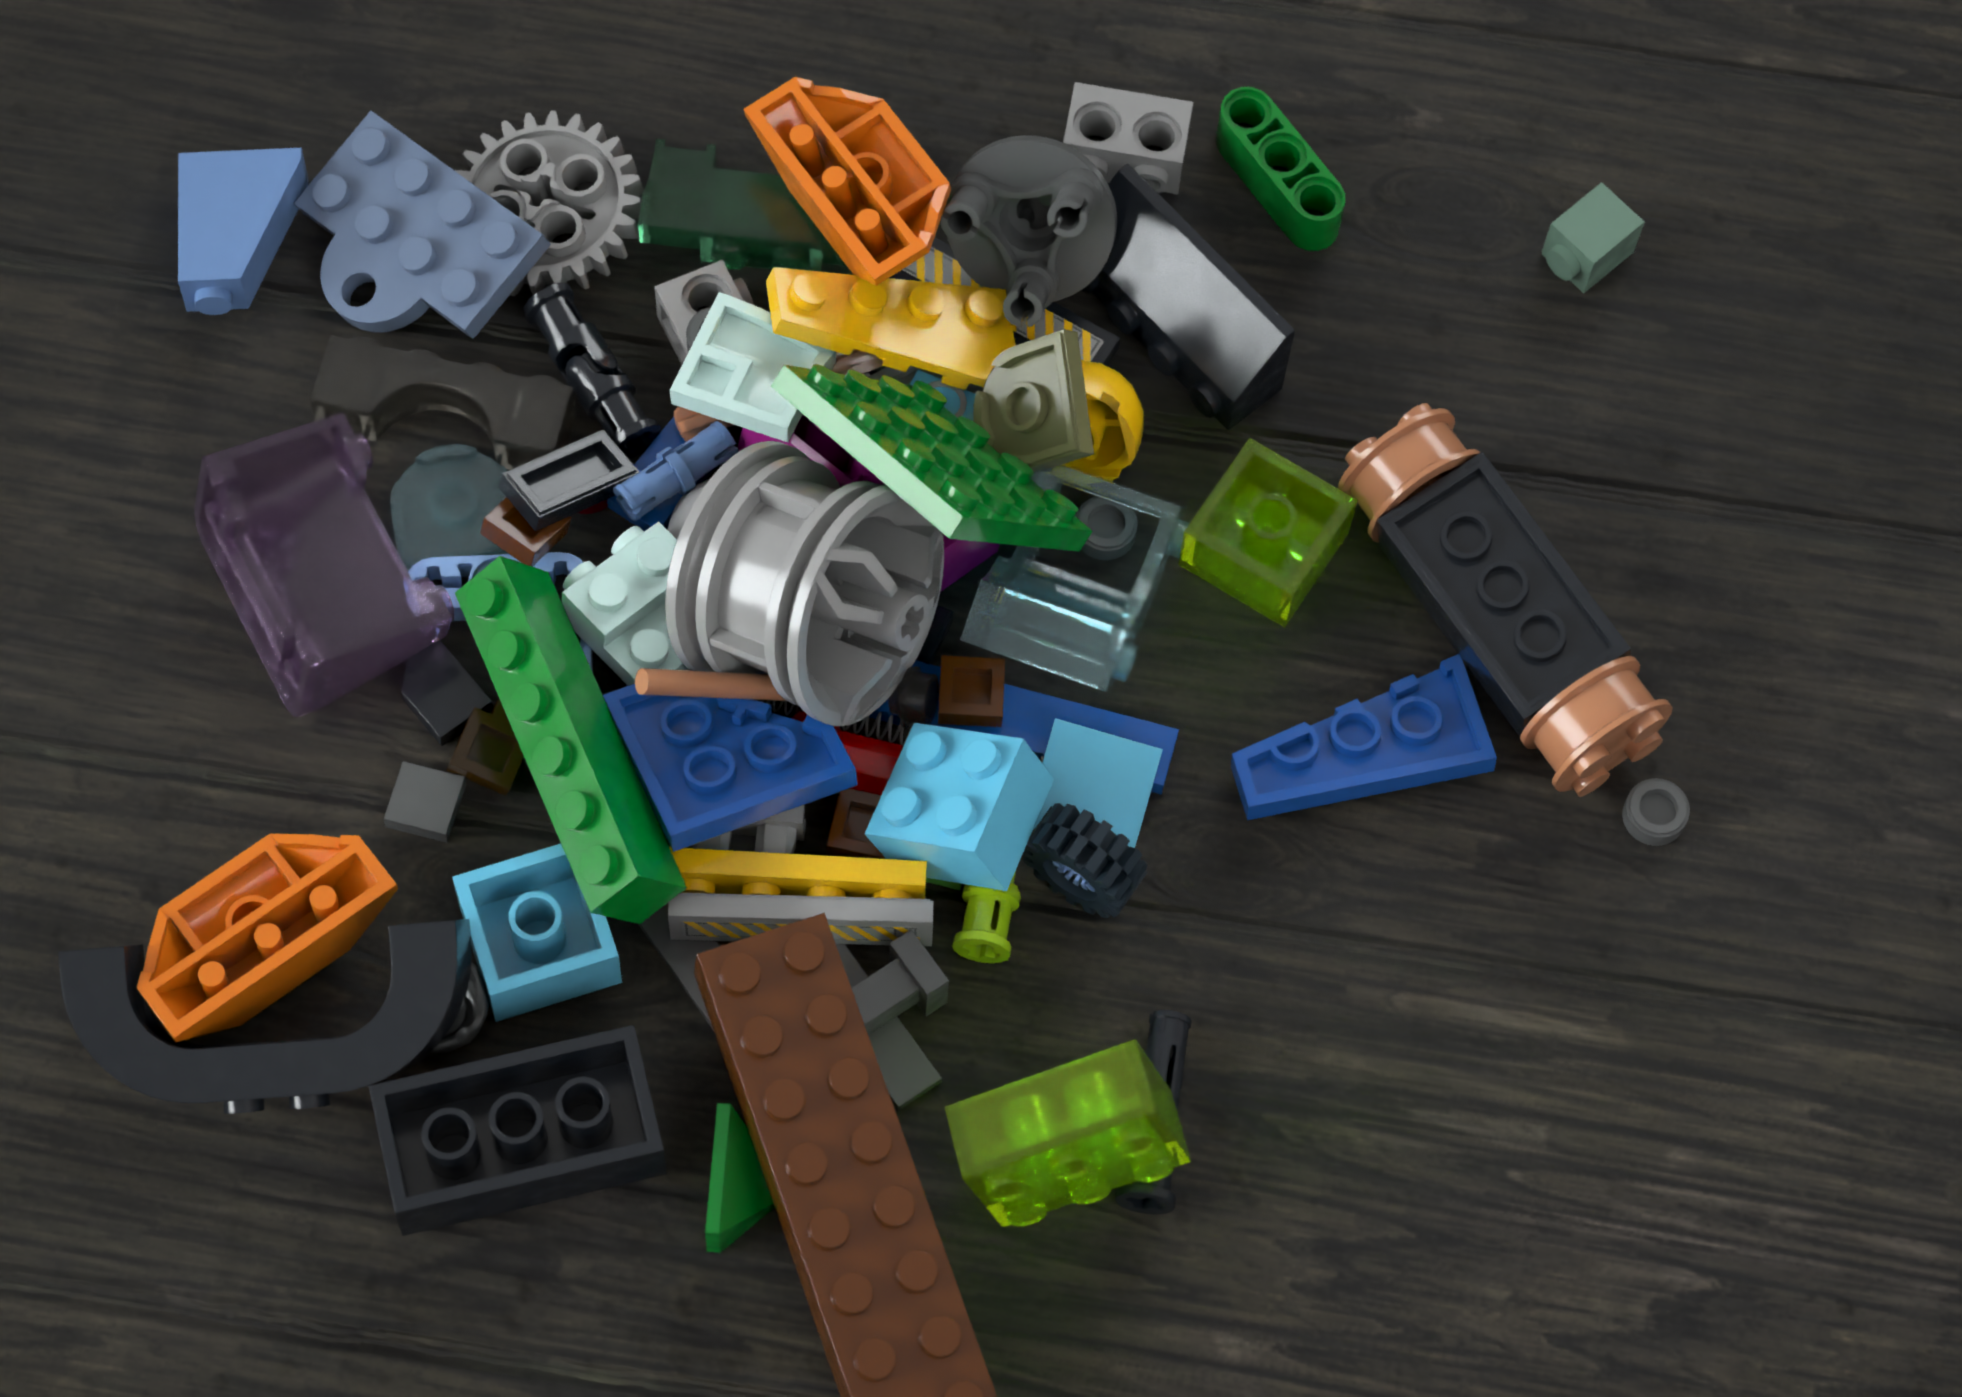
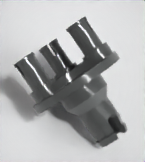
M1032 135L1012 136L995 141L971 156L959 170L951 185L952 190L944 209L945 213L940 220L941 228L947 236L950 248L963 270L981 287L1006 289L1007 297L1003 302V312L1006 319L1017 327H1022L1025 317H1028L1027 326H1033L1041 318L1043 309L1052 302L1067 298L1091 283L1106 264L1113 248L1117 231L1115 201L1108 183L1097 167L1086 156L1065 143L1047 137Z

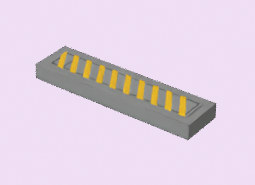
M680 893L668 902V922L671 940L738 941L825 913L836 944L890 945L891 942L912 929L923 946H932L934 901L910 898Z

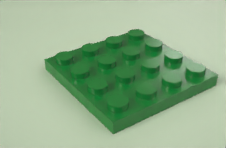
M814 364L811 369L783 365L771 384L775 391L949 539L1080 552L1093 532L1075 516L1078 508L1073 502L1056 491L1050 489L1044 491L1031 480L1034 471L1026 463L1011 454H1000L987 444L990 435L984 428L968 418L962 416L957 418L944 407L947 402L946 397L924 382L915 381L913 385H907L886 375H883L880 380L870 379L854 370H848L845 375L835 373L822 365Z

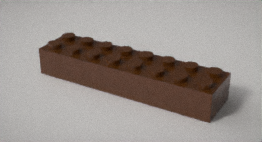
M825 913L698 953L696 955L694 975L840 1396L997 1397Z

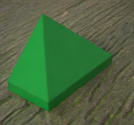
M717 1103L705 1230L707 1252L721 1253L775 1208L748 1128L732 1105L726 1103Z

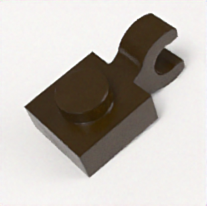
M499 696L491 714L474 707L446 770L456 775L464 776L465 779L506 796L524 755Z

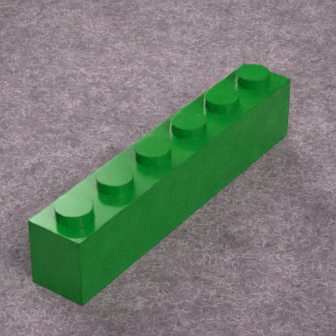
M499 556L457 590L455 595L590 913L641 924L687 888L549 572Z

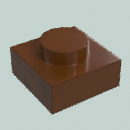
M506 497L484 517L480 534L521 563L533 567L568 533L572 517L569 516L535 531Z
M941 655L938 724L1002 727L1005 659Z
M849 788L840 791L826 845V855L886 859L865 835V831L882 795Z

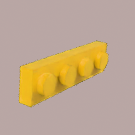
M669 847L687 887L681 893L925 899L927 861L683 848L673 852L672 848Z

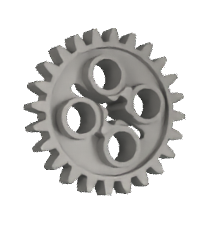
M550 111L545 125L537 126L532 114L526 113L524 129L516 131L505 120L501 122L504 137L498 141L490 135L483 133L480 136L485 147L482 155L474 151L465 150L463 155L470 171H455L542 233L551 244L510 295L515 296L521 290L524 283L529 284L534 295L538 291L545 289L546 284L567 283V281L575 279L586 290L589 288L587 272L595 269L600 274L608 277L611 272L606 258L609 255L621 259L627 258L628 254L621 238L637 239L640 235L636 222L633 219L645 215L641 198H639L640 195L644 194V189L639 175H635L637 169L632 155H624L625 152L618 136L607 140L602 124L598 122L585 132V127L579 114H575L566 126H561L556 111ZM538 167L532 174L518 175L525 168ZM595 182L587 190L573 191L581 183ZM561 234H573L566 242L551 243L554 238Z

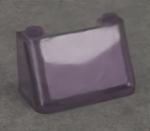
M344 413L203 456L200 467L194 516L201 542L284 705L294 717H300L328 706L442 640L448 634L450 624L454 620V608L447 590L442 585L435 586L428 577L412 581L364 490L367 470L373 466L369 444L361 433L354 434Z

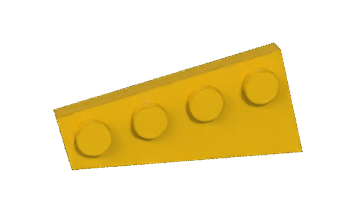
M773 267L766 280L773 333L849 356L855 349L870 353L883 361L882 366L902 372H907L908 368L913 366L942 375L941 383L966 390L969 384L984 387L990 372L994 368L991 365L993 360L1003 351L1016 346L1012 324L1006 319L1003 312V302L1007 297L1006 289L888 278L875 286L851 274Z

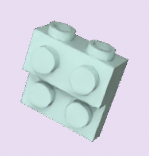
M659 521L645 532L639 526L627 529L614 542L611 548V553L613 554L611 557L597 567L591 561L581 563L570 572L563 583L565 590L562 592V604L574 631L628 686L635 684L636 673L641 668L690 670L676 655L667 630L665 611L666 586L677 539Z

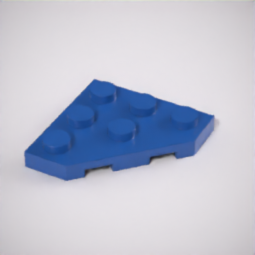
M635 684L603 695L650 805L673 852L858 785L856 768L834 726L815 720L808 715L803 722L772 713L770 704L753 699L640 695L636 691Z

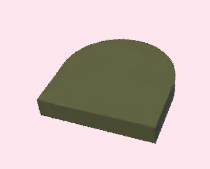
M1063 329L1018 344L1000 353L991 364L994 368L990 372L983 390L977 391L974 398L973 419L975 423L989 433L990 439L987 444L1000 454L1008 453L1017 457L1034 472L1093 455L1094 450L1078 333Z

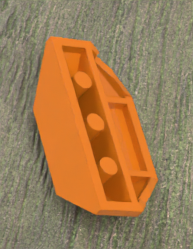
M794 77L743 109L788 190L853 275L877 286L929 253L952 190L950 182L884 99L837 87L814 85L811 80Z
M268 834L159 908L148 945L144 968L140 973L136 988L175 1042L241 1026L351 950L396 893L398 886L359 835H341L339 838L315 834Z

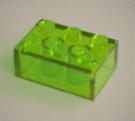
M1136 1039L945 1106L962 1179L1002 1227L1009 1225L1027 1226L1037 1223L1049 1211L1072 1203L1090 1204L1100 1201L1108 1196L1112 1189L1135 1181L1153 1182L1170 1175L1175 1167L1191 1162L1172 1092Z

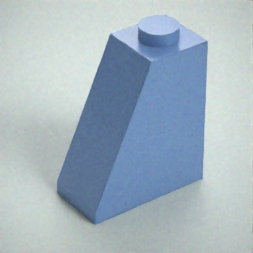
M302 147L178 153V283L187 312L199 311L208 315H221L232 309L249 308L298 211L294 202L309 185Z

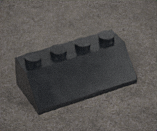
M1126 164L1118 170L1108 184L1117 212V231L1113 248L1103 269L1081 291L1084 293L1092 292L1107 307L1108 315L1114 325L1124 334L1129 335L1132 333L1148 349L1149 357L1157 369L1166 376L1173 374L1189 391V396L1195 407L1208 418L1215 417L1229 431L1282 390L1295 330L1129 164Z

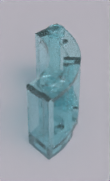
M1061 464L1034 472L1031 480L1044 491L1050 489L1060 493L1064 484L1161 518L1131 594L1034 561L1039 548L1017 546L1011 559L998 556L988 574L981 579L960 640L1106 692L1112 686L1115 679L1126 683L1138 652V646L1133 645L1151 604L1168 557L1170 555L1180 559L1187 543L1192 523L1182 520L1187 508L1185 506Z

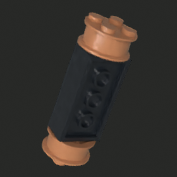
M1428 403L1417 405L1399 420L1397 426L1380 438H1367L1348 452L1345 461L1349 467L1339 481L1338 494L1346 502L1358 503L1370 520L1368 526L1369 536L1374 542L1379 543V547L1516 731L1525 748H1538L1556 772L1552 779V784L1556 790L1565 792L1574 789L1579 797H1583L1600 787L1609 778L1610 773L1608 771L1627 758L1631 762H1636L1653 752L1663 741L1658 731L1669 719L1673 707L1666 699L1655 700L1637 677L1640 671V663L1635 657L1630 656L1631 648L1485 454L1479 450H1467L1453 432L1455 418L1452 413L1444 408L1432 409Z

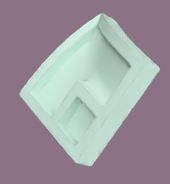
M718 292L670 388L671 404L789 442L803 414L775 391L771 384L783 365L811 369L814 364H819L832 370L836 363V352L773 333L770 312L730 295Z

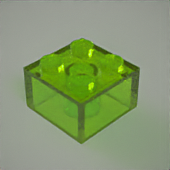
M1249 438L1184 531L1178 565L1281 626L1286 627L1349 534L1358 500Z

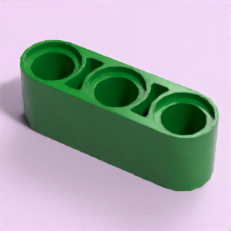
M1240 87L1230 91L1224 97L1221 104L1216 132V146L1220 154L1293 244L1306 251H1320L1328 248L1337 238L1346 203L1345 192L1341 184L1267 94L1254 87ZM1247 123L1252 125L1253 128H1243L1236 124ZM1281 166L1287 168L1289 171L1279 172L1273 170L1271 167ZM1306 210H1318L1325 215L1314 216L1308 214Z

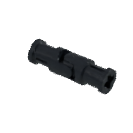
M562 282L552 284L538 291L523 307L524 316L529 324L538 325L550 344L549 356L569 387L576 393V397L590 419L599 421L607 435L628 459H632L645 452L660 434L661 427L656 419L646 417L634 398L636 388L629 377L620 369L616 357L593 323H586L573 303L575 298L569 284Z

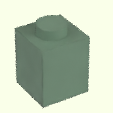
M1601 182L1550 224L1541 254L1546 258L1549 267L1559 278L1566 281L1570 280L1581 292L1585 293L1634 253L1645 221Z

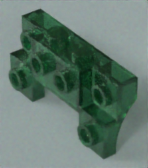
M656 139L651 170L642 195L638 220L639 243L700 249L701 262L715 263L723 260L727 269L731 270L741 269L746 266L764 269L777 267L822 272L823 263L847 266L788 190L780 175L715 168L717 159L716 145L707 144L706 151L666 147L665 139Z

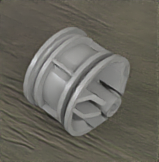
M776 441L752 444L733 455L714 473L696 498L681 528L670 563L665 599L667 630L672 647L680 661L692 671L769 674L774 688L785 700L800 706L808 716L825 724L845 726L861 721L876 711L895 692L913 666L926 640L938 605L943 579V533L887 485H880L870 481H857L840 488L838 481L828 468L810 460L799 449Z

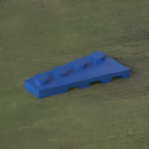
M1457 654L1441 661L1440 669L1419 678H1416L1414 674L1391 683L1388 692L1363 703H1360L1358 699L1335 708L1333 716L1311 726L1305 722L1232 753L1231 770L1247 820L1492 772L1495 770L1497 757L1465 665L1460 655Z

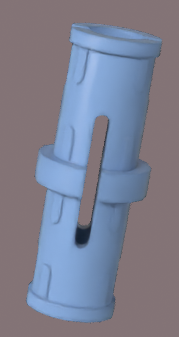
M715 421L709 427L699 432L698 435L675 449L671 447L664 448L656 454L657 460L648 465L647 468L613 487V493L617 496V502L631 520L637 521L643 515L653 510L654 507L677 493L686 495L695 488L697 480L739 452L738 448L734 446L736 443L722 423Z

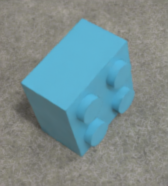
M914 723L865 831V835L886 859L927 861L926 878L1007 891L1054 782V778L1023 738Z
M561 844L452 877L463 919H469L471 946L478 968L483 976L496 1022L622 983L619 955L606 916L590 913Z

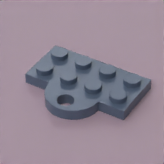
M372 111L366 115L294 202L303 214L334 236L324 253L321 264V285L326 299L348 323L369 332H389L411 324L429 308H432L474 339L551 245L542 233ZM367 282L376 283L375 294L368 303L358 307L351 306L352 293L358 286Z

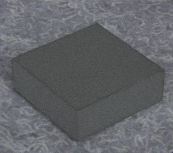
M403 761L383 819L385 827L448 843L467 786L465 777Z

